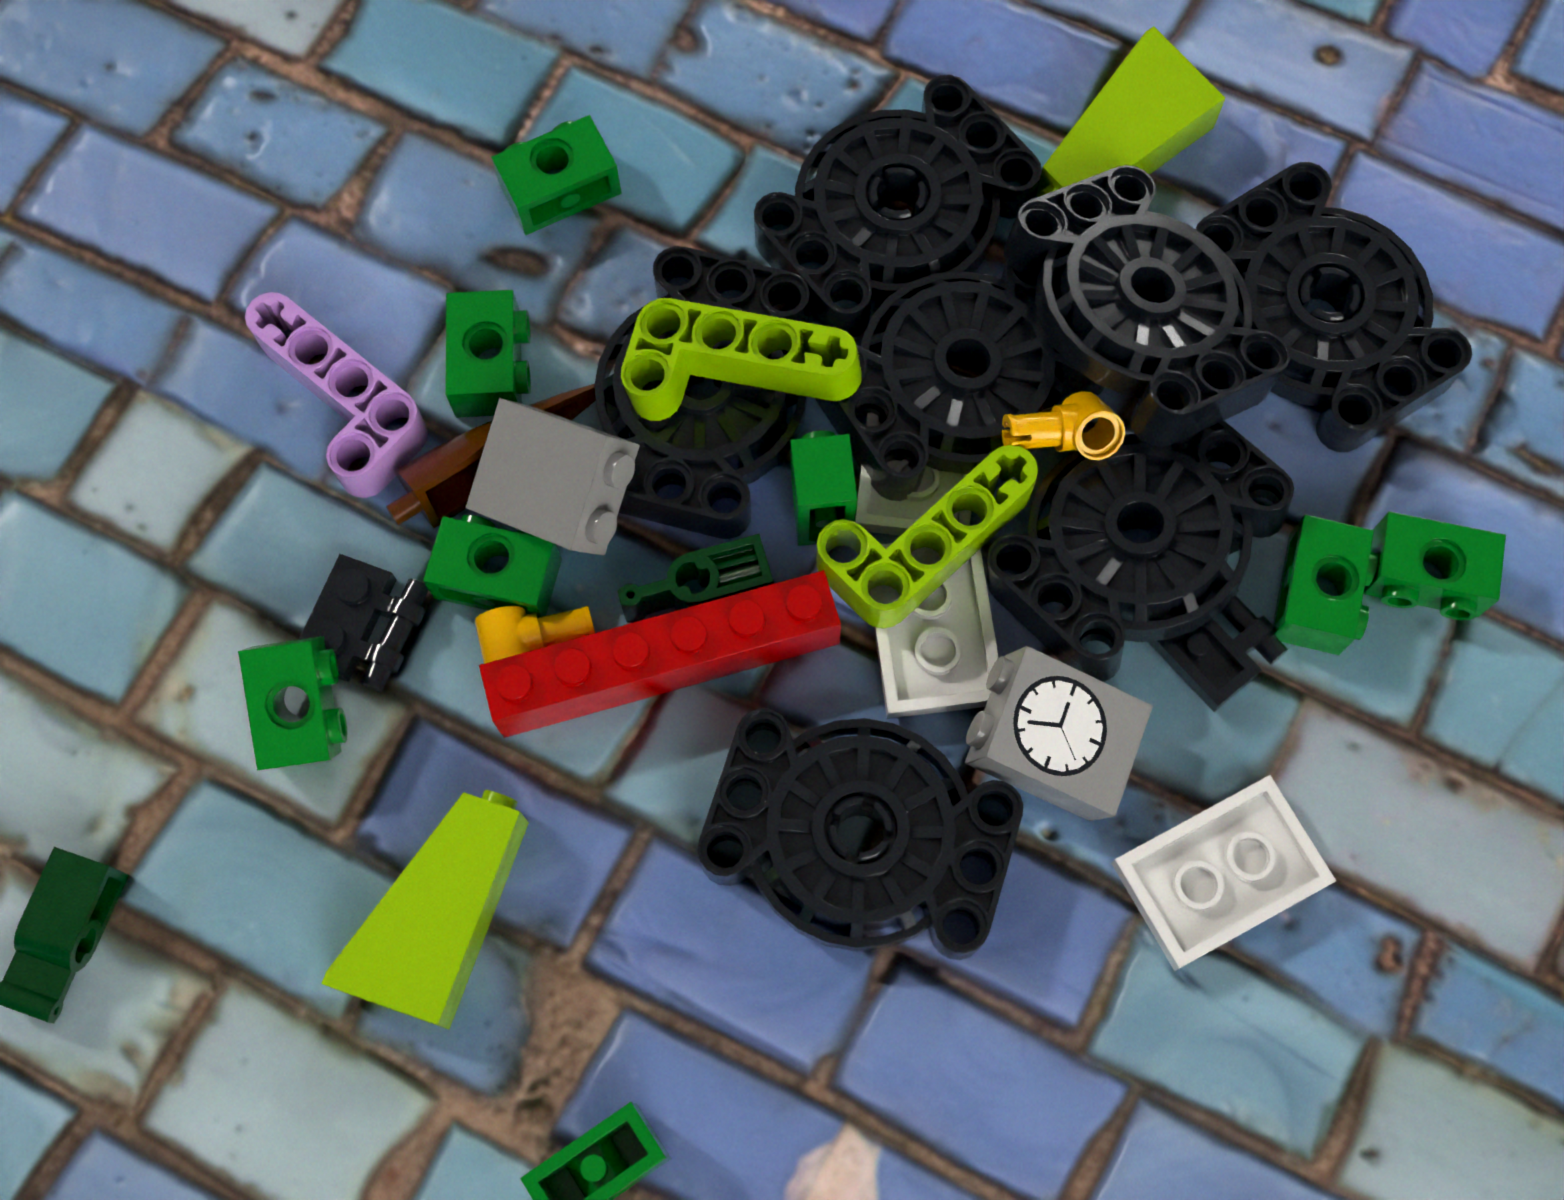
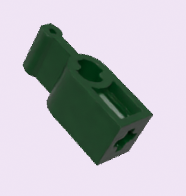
M755 534L686 553L676 558L670 565L667 579L642 586L629 583L622 586L617 592L626 622L634 623L645 619L647 614L673 607L676 611L768 586L774 584L760 534ZM697 579L701 587H706L704 591L691 594L690 588L683 585L690 580Z
M53 848L15 932L14 948L16 952L3 980L0 982L1 1006L48 1023H55L62 1011L63 1001L76 972L86 966L97 948L129 874L63 849Z

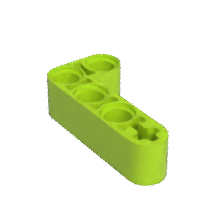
M659 298L650 301L642 308L637 317L621 368V379L635 411L642 418L650 421H661L677 412L682 403L690 375L828 401H841L849 398L858 390L862 379L857 345L854 338L847 331L830 326L672 298ZM677 330V333L672 337L658 339L664 332ZM723 340L733 341L725 348H712L717 342ZM777 350L789 351V353L779 359L766 358L770 353ZM662 380V383L657 388L642 390L648 382Z
M1006 445L999 447L991 452L886 549L864 527L855 521L841 519L829 523L819 533L817 540L818 571H825L829 587L865 622L873 627L882 629L894 627L902 622L1025 508L1030 500L1037 478L1038 466L1036 459L1028 450L1021 446ZM998 479L1007 481L998 489L995 499L993 494L996 490ZM961 510L973 511L978 514L982 522L973 526L963 525L955 519L953 514ZM837 546H847L855 550L858 556L851 562L840 563L830 558L828 553ZM918 548H931L939 554L941 560L935 564L926 565L916 561L911 553ZM885 585L895 589L900 597L893 603L882 604L873 600L869 592L876 586Z

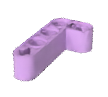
M268 292L259 295L251 301L245 313L246 325L265 354L349 422L333 438L327 448L326 457L329 467L349 494L360 498L375 496L396 477L395 470L409 463L427 442V426L415 401L408 393L288 297L280 293ZM280 329L284 331L290 330L291 334L288 339ZM327 354L319 363L308 364L316 355ZM367 386L365 391L359 396L347 397L349 392L355 387ZM409 418L407 423L400 429L386 430L395 419ZM362 457L370 458L362 469L348 471L349 466L356 459Z

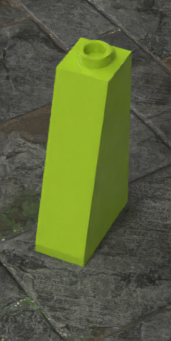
M1153 26L1144 33L1044 164L1036 195L1038 197L1118 166H1136L1150 175L1214 128L1225 97Z
M484 790L481 798L463 792L328 968L321 984L450 1030L529 824L523 814L515 810L518 802L506 795L490 790Z

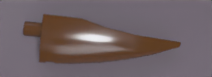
M594 384L552 396L528 406L573 420L596 401ZM492 421L475 427L433 448L395 470V475L407 492V494L386 506L397 525L402 524L421 512L430 525L436 528L440 525L443 516L452 518L466 509L465 507Z

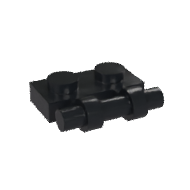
M339 554L299 640L324 636L325 648L333 649L338 665V678L349 682L358 662L367 664L368 667L361 680V684L381 693L390 674H397L404 660V656L400 652L411 628L419 627L426 612L421 607L429 591L424 583L415 579H408L400 597L389 596L397 580L392 572ZM380 615L389 618L390 620L379 644L369 643L368 640Z
M1239 589L1220 612L1240 633L1234 639L1212 618L1194 631L1168 640L1147 641L1213 712L1218 710L1255 679L1262 670L1247 655L1249 652L1256 649L1272 665L1288 650L1273 634L1276 627L1264 615L1258 618L1236 596ZM1212 593L1204 603L1215 597L1216 594Z

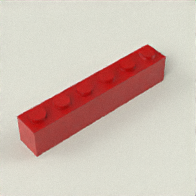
M822 570L481 664L479 668L492 721L503 738L839 645L841 622L825 571Z

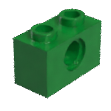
M590 115L576 121L563 122L546 134L527 142L514 143L503 152L491 157L499 185L525 236L622 194L617 165ZM553 169H564L556 174L547 173Z
M513 290L446 293L445 395L456 418L494 416L499 398L522 404V394H530L531 392L528 360L521 361V344L530 343L531 339L528 310H519ZM496 348L501 350L493 358H479L488 349Z
M819 430L809 432L803 435L801 439L790 440L791 488L798 546L817 544L819 533L826 525L835 520L846 519L856 522L857 492L849 434L835 435L831 431Z
M1390 511L1374 527L1371 551L1378 553V565L1371 585L1364 588V595L1379 597L1382 603L1395 608H1413L1419 605L1438 609L1442 616L1455 620H1470L1479 617L1499 601L1506 534ZM1423 561L1436 565L1441 571L1443 579L1431 576L1426 571Z
M1304 514L1289 534L1273 625L1276 629L1273 634L1281 642L1339 656L1355 639L1360 640L1363 637L1369 619V607L1362 605L1364 588L1371 585L1378 565V553L1371 551L1374 530ZM1321 577L1330 580L1336 586L1338 596H1331L1323 592L1319 588L1316 578Z
M463 515L461 520L443 516L423 582L434 599L484 610L504 606H520L526 610L527 614L536 612V616L539 618L547 614L562 558L556 544L519 529L514 532L495 528L493 522L475 515ZM495 556L509 558L507 565L501 571L492 574L482 572L484 564L490 558Z
M324 636L252 646L238 651L257 771L328 761L342 752L340 743H346L347 722L343 709L341 707L335 708L331 685L338 683V665L333 649L325 648ZM289 686L298 687L307 694L310 707L306 716L294 715L287 709L284 696Z
M629 1102L520 1179L533 1200H613L671 1160V1157L639 1106Z

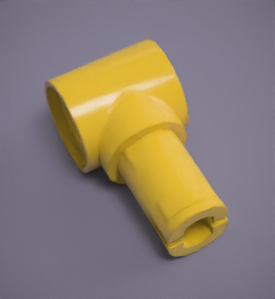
M1081 391L1071 394L1061 405H1055L1051 412L1019 415L1005 414L1002 419L1004 428L1010 427V429L1002 430L1004 446L1016 445L1024 449L1054 446L1059 452L1078 450L1081 455L1091 460L1109 458L1118 451L1125 437V426L1121 418L1100 397L1092 392ZM1098 418L1097 423L1091 430L1082 433L1088 422Z
M504 606L488 610L477 616L474 621L484 664L595 633L588 606L537 618L536 612L527 614L523 607Z

